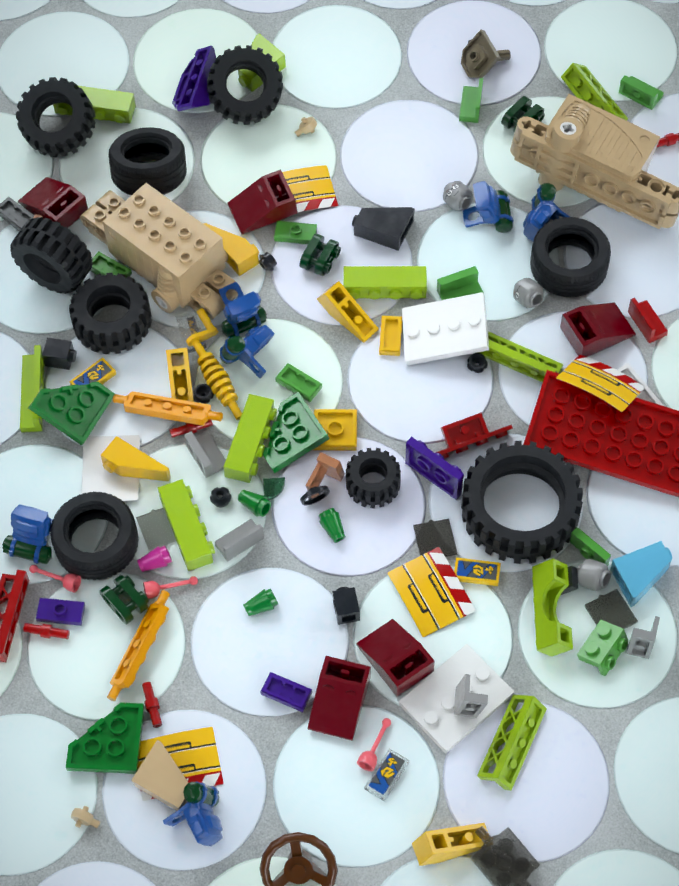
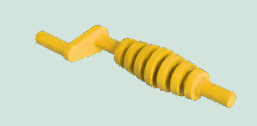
M201 308L196 313L206 330L189 336L186 343L189 347L193 346L199 355L197 362L201 366V372L204 373L203 377L206 380V384L211 387V391L216 394L218 400H221V404L224 407L229 406L236 420H240L242 412L236 403L238 396L234 393L235 389L228 373L224 371L219 361L214 358L215 356L211 352H206L201 342L218 334L217 328L214 327L204 308Z

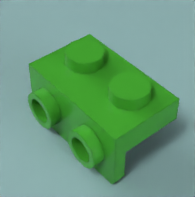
M600 620L577 653L578 659L597 667L600 674L606 676L609 670L614 668L617 658L628 646L625 630Z

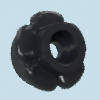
M269 252L259 255L260 260L258 262L260 266L266 271L268 269L273 271V267L277 265L275 258Z
M474 353L467 360L468 369L475 373L483 372L488 366L485 356L481 353Z
M200 384L195 388L193 398L197 403L207 404L214 398V393L209 385Z
M216 487L211 491L210 501L216 507L222 508L229 504L232 496L226 487Z

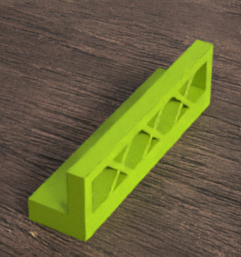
M572 63L561 76L562 80L577 98L626 121L628 120V117L585 65Z
M489 331V350L477 352L492 361L542 383L547 370L560 373L563 368L562 363Z
M34 345V354L22 355L21 433L43 431V418L28 409L38 392L44 389V361L41 345Z
M513 694L477 774L478 778L495 781L504 790H512L547 710L536 697ZM518 703H523L522 708L515 712ZM514 722L513 728L506 733L508 726ZM506 743L504 749L497 753L499 746ZM496 763L493 773H488L489 768Z

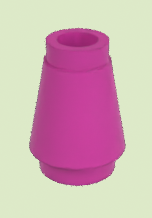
M164 545L162 547L157 546L141 557V559H138L137 562L141 571L145 572L166 567L168 563L172 562L167 547Z

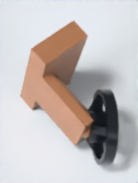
M320 452L316 459L318 463L305 485L307 492L300 498L302 505L307 506L317 503L330 493L328 486H319L325 474L340 482L342 481L345 473L339 460Z

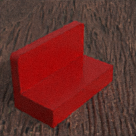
M635 297L630 299L628 313L647 342L651 343L667 336L668 330L649 302L645 300L638 303Z

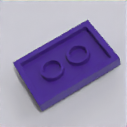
M411 436L406 442L405 464L457 500L462 495L464 474L461 469L456 465L449 464L441 454L434 453L428 449L423 441H417Z

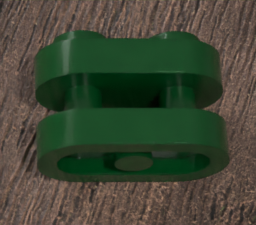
M522 96L507 110L501 124L508 129L515 126L513 130L515 133L517 122L522 117H531L542 122L545 117L544 108L538 104L531 107L532 100L527 96Z
M315 233L301 256L299 267L309 270L311 266H314L315 274L324 276L325 273L328 274L332 268V261L340 255L341 247H339V242L330 239L326 244L324 243L325 237Z
M119 575L113 580L116 585L115 588L111 589L106 585L99 590V593L106 604L127 625L134 619L131 612L136 609L140 614L148 609L147 603L149 600L142 591L138 592L134 588L135 584L128 575L126 577ZM120 594L128 600L129 603L127 605L118 597Z

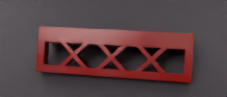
M17 569L16 575L2 573L0 580V604L8 600L5 613L2 614L0 612V621H2L0 628V662H7L30 581L27 572ZM7 581L13 582L10 593H7L5 590Z

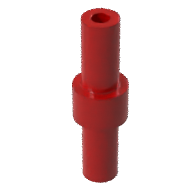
M679 133L664 135L663 138L659 139L656 148L676 144L679 141Z
M210 419L204 426L185 423V425L169 429L173 438L191 431L193 434L197 433V430L213 426V423Z
M25 623L23 627V632L39 634L43 638L57 637L69 639L70 630L53 628V625L42 624L41 626Z
M145 682L142 684L146 698L144 704L146 711L150 713L153 728H158L162 726L158 710L160 708L159 701L154 696L151 682Z

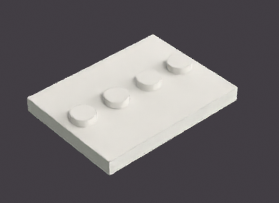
M483 292L402 308L404 354L407 366L489 350L486 303Z
M465 644L400 699L399 705L447 754L512 698L515 692L468 644ZM465 674L470 675V693L488 695V704L477 718L454 715L456 686Z

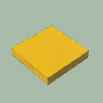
M314 409L315 417L330 439L313 450L357 451V409Z

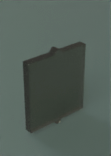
M164 507L158 510L152 509L151 512L136 517L149 551L157 546L162 547L165 545L167 547L168 544L176 541Z
M449 519L429 520L427 523L413 525L420 556L437 547H440L445 557L457 555Z
M618 589L605 595L600 594L597 599L584 606L596 625L600 620L626 629L638 622Z

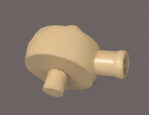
M303 117L299 129L294 133L298 137L302 133H314L317 126L316 119L313 117Z
M84 806L83 809L74 808L71 813V819L76 821L75 826L78 828L81 825H91L98 828L100 821L93 818V815L88 812L89 807Z

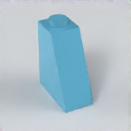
M662 541L612 560L610 570L630 607L635 606L669 569L672 554L669 548L663 545Z

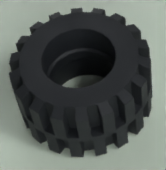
M366 448V452H363V450L358 451V456L353 455L351 461L347 463L346 489L348 490V495L350 498L353 497L355 503L361 502V506L366 507L370 505V508H375V505H379L381 508L384 507L385 502L390 504L392 497L396 498L398 491H400L399 462H396L394 455L389 456L388 451L381 452V448H376V450ZM368 473H379L385 479L379 483H368L362 477Z

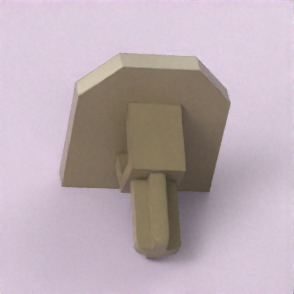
M480 29L463 49L461 65L468 77L483 78L498 61L510 60L511 52L508 49L496 51L485 30Z

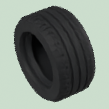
M154 127L133 129L120 135L109 149L108 157L111 179L117 188L128 195H133L145 183L165 195L175 190L185 179L187 168L184 144L174 133L168 130ZM148 161H156V162H153V163H141V162H148Z
M576 217L555 219L539 229L534 237L530 257V268L533 277L545 290L558 296L579 297L596 290L606 278L611 256L610 242L599 227L585 219ZM571 245L586 251L592 261L580 269H567L555 264L550 258L549 253L557 247Z
M93 491L82 493L69 499L56 512L50 529L51 542L59 563L66 571L77 574L82 579L102 580L103 578L107 579L112 577V575H117V573H120L122 569H125L130 564L138 548V531L130 508L120 498L105 492ZM94 519L107 520L118 528L116 539L112 545L103 551L95 553L82 552L71 543L74 532L86 521Z

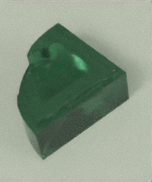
M285 477L263 478L264 496L268 497V500H272L282 493L285 487Z

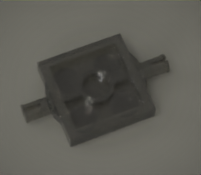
M483 826L478 828L475 833L484 844L471 857V860L491 885L532 886L527 879L532 872L539 868L540 864L512 830L507 827L500 834L491 837Z

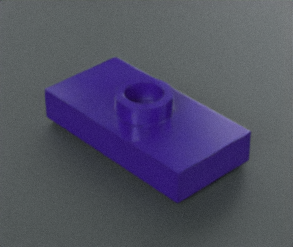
M40 598L36 621L82 626L85 602Z
M270 672L260 693L265 697L303 713L313 691L310 688Z

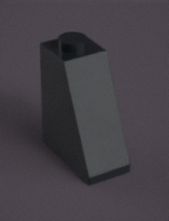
M361 208L359 214L355 215L352 220L354 235L399 251L414 222L415 208Z

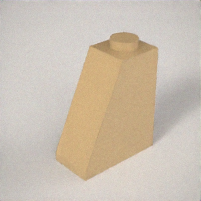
M157 740L131 781L138 789L178 811L187 803L183 791L188 781L162 742Z

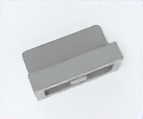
M192 431L184 435L186 447L206 478L224 469L223 466L226 459L208 432L197 438Z
M250 519L216 540L215 546L228 562L263 540V527L261 524L256 525Z
M655 616L651 631L633 628L626 654L646 659L650 658L656 640L660 617Z
M465 674L456 686L454 715L477 718L488 704V695L469 692V674Z

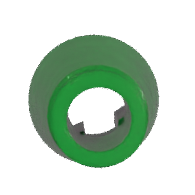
M242 490L238 495V501L255 516L264 517L271 508V501L266 496Z
M330 508L319 514V523L334 543L346 537L339 512H336L334 508Z
M270 588L268 590L263 589L247 601V603L243 604L248 616L273 610L274 606L278 605V602Z

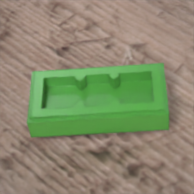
M277 221L274 241L309 244L313 235L317 233V224Z
M99 251L93 257V265L90 271L96 275L101 274L103 276L106 273L117 275L120 273L125 274V278L132 275L131 269Z
M289 363L275 377L277 383L293 393L299 392L302 398L308 402H311L322 389V383Z
M576 528L571 533L570 543L580 550L584 558L605 563L607 566L609 565L611 554L579 528Z

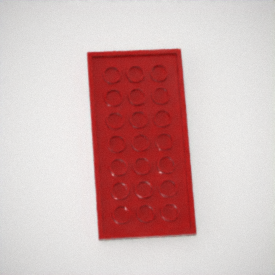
M550 370L546 371L523 445H530V441L537 442L536 447L544 449L546 445L551 447L552 454H562L564 456L563 461L679 497L678 410L635 398L623 412H620L599 397L577 386L556 379L559 373Z

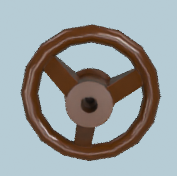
M301 832L284 834L272 841L262 854L259 867L264 886H284L289 881L294 884H304L310 879L322 886H334L338 873L336 858L329 846L316 836ZM301 842L309 843L321 851L327 862V874L312 862L310 853L302 848ZM290 843L291 853L284 865V869L272 881L269 871L271 858L279 848Z

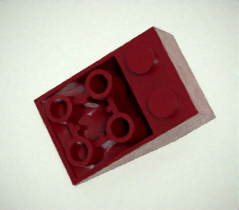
M281 169L260 177L227 202L241 235L298 214L296 200Z
M45 177L18 200V203L33 215H41L43 219H51V221L58 222L61 226L67 228L75 223L88 209L85 195L72 185L49 177Z
M615 302L580 306L562 314L560 329L578 356L588 357L636 336L635 331Z
M391 619L356 643V646L396 697L434 672V659L422 644L394 619Z
M325 656L307 729L353 741L371 679V667Z

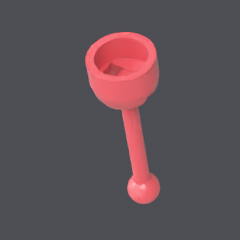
M37 565L29 567L31 573L37 572L62 581L63 587L70 592L75 593L80 587L81 576L69 573L62 577L39 569Z
M192 576L188 580L159 585L155 581L143 582L144 592L148 599H153L163 589L187 584L196 585L198 578Z
M389 718L383 719V726L371 750L363 752L357 760V765L366 771H374L378 760L374 753L386 728L391 726Z

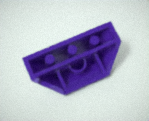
M212 45L197 49L194 54L195 57L183 71L172 101L173 106L178 111L211 105L209 93H207V84L210 68L216 60L215 50Z

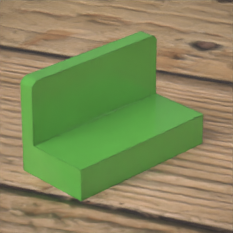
M626 75L620 81L618 92L651 110L664 94V92L634 76L628 77Z
M484 78L479 79L478 87L463 86L459 121L479 122Z
M476 266L437 279V292L441 300L482 293L483 290L478 283L479 272Z

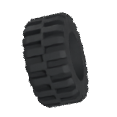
M241 45L234 47V50L230 48L225 50L224 54L219 55L215 63L212 64L208 76L207 93H209L210 103L214 104V110L217 113L223 114L222 118L226 120L230 118L233 120L232 123L235 124L243 122L244 125H250V122L258 123L261 122L262 118L266 119L277 107L283 90L282 72L278 70L279 65L277 61L273 62L272 56L269 53L263 54V49L258 47L257 50H254L252 45H246V48H241ZM240 69L253 71L263 82L262 94L253 101H241L234 98L227 90L226 83L229 75Z
M49 77V81L41 79L38 80L39 84L36 86L34 84L30 85L28 93L24 91L21 95L23 101H18L17 104L19 109L16 112L17 126L22 136L34 150H38L43 155L48 153L50 157H57L60 154L62 157H66L68 152L72 151L73 154L78 152L77 148L79 146L84 147L87 144L86 138L90 139L93 132L91 128H95L96 123L93 119L96 117L95 111L92 108L93 105L85 92L73 81L69 83L66 78L62 77L59 81L56 77ZM56 103H66L72 107V118L63 129L56 132H46L40 128L41 115L49 106Z
M37 217L28 220L10 244L11 257L14 258V262L20 267V270L26 273L31 280L36 281L40 286H44L50 291L64 294L74 292L92 269L93 258L91 257L90 250L87 249V245L76 234L74 235L70 229L48 218Z
M106 273L103 276L101 274L95 275L94 279L91 280L89 278L84 281V285H80L76 289V294L74 293L71 297L69 312L75 335L82 345L86 348L90 347L91 351L97 353L102 351V354H110V352L119 354L125 349L129 351L133 349L132 346L134 344L136 346L142 342V337L145 338L149 332L148 329L151 327L152 315L147 292L144 291L140 283H136L135 279L130 276L125 278V274L120 273L117 275H113V273ZM108 305H120L129 309L124 317L114 322H100L93 318L98 310Z

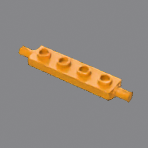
M134 391L126 396L117 394L113 396V402L124 404L125 412L201 426H204L209 419L219 422L223 419V413L212 411L209 404Z
M161 590L157 601L150 604L110 681L112 688L107 696L109 700L116 701L120 691L123 688H129L135 681L140 665L144 663L150 646L156 640V634L160 626L166 620L169 608L165 606V603L170 596L169 592Z

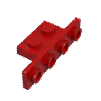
M481 412L440 427L447 448L437 451V453L441 454L445 459L449 457L448 452L455 450L458 454L469 450L468 445L475 443L476 446L489 442L487 438L495 435L496 439L508 435V430L513 429L512 424L489 432Z

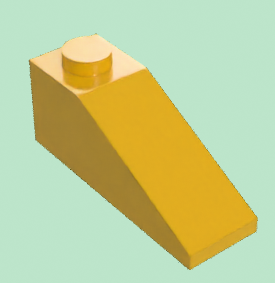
M204 223V225L222 237L223 248L228 255V261L226 262L238 276L259 264V251L254 244L251 245L245 238Z
M339 281L330 286L317 298L318 302L330 316L363 343L379 330Z
M188 348L166 350L171 398L194 402Z
M117 436L101 454L103 467L110 473L115 472L119 476L169 481L171 479L168 467Z
M485 822L425 831L412 843L419 866L441 863L493 845Z

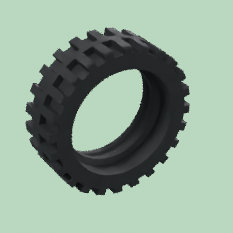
M522 440L515 441L513 446H508L507 442L501 443L496 451L493 447L486 450L485 458L479 455L475 459V467L470 466L468 469L467 478L464 479L462 520L466 522L468 535L474 534V543L478 547L481 544L486 546L485 552L490 556L495 552L499 554V560L505 561L506 557L513 558L516 564H521V559H529V564L536 563L537 557L542 556L546 560L551 557L553 550L559 553L563 550L564 542H570L571 533L577 528L583 504V488H579V475L573 476V465L570 462L565 464L562 454H552L551 447L545 445L544 449L536 447L537 442L530 441V445H522ZM511 474L531 475L546 482L556 492L559 498V511L554 521L545 527L531 531L513 530L497 523L487 513L484 506L485 491L493 481Z

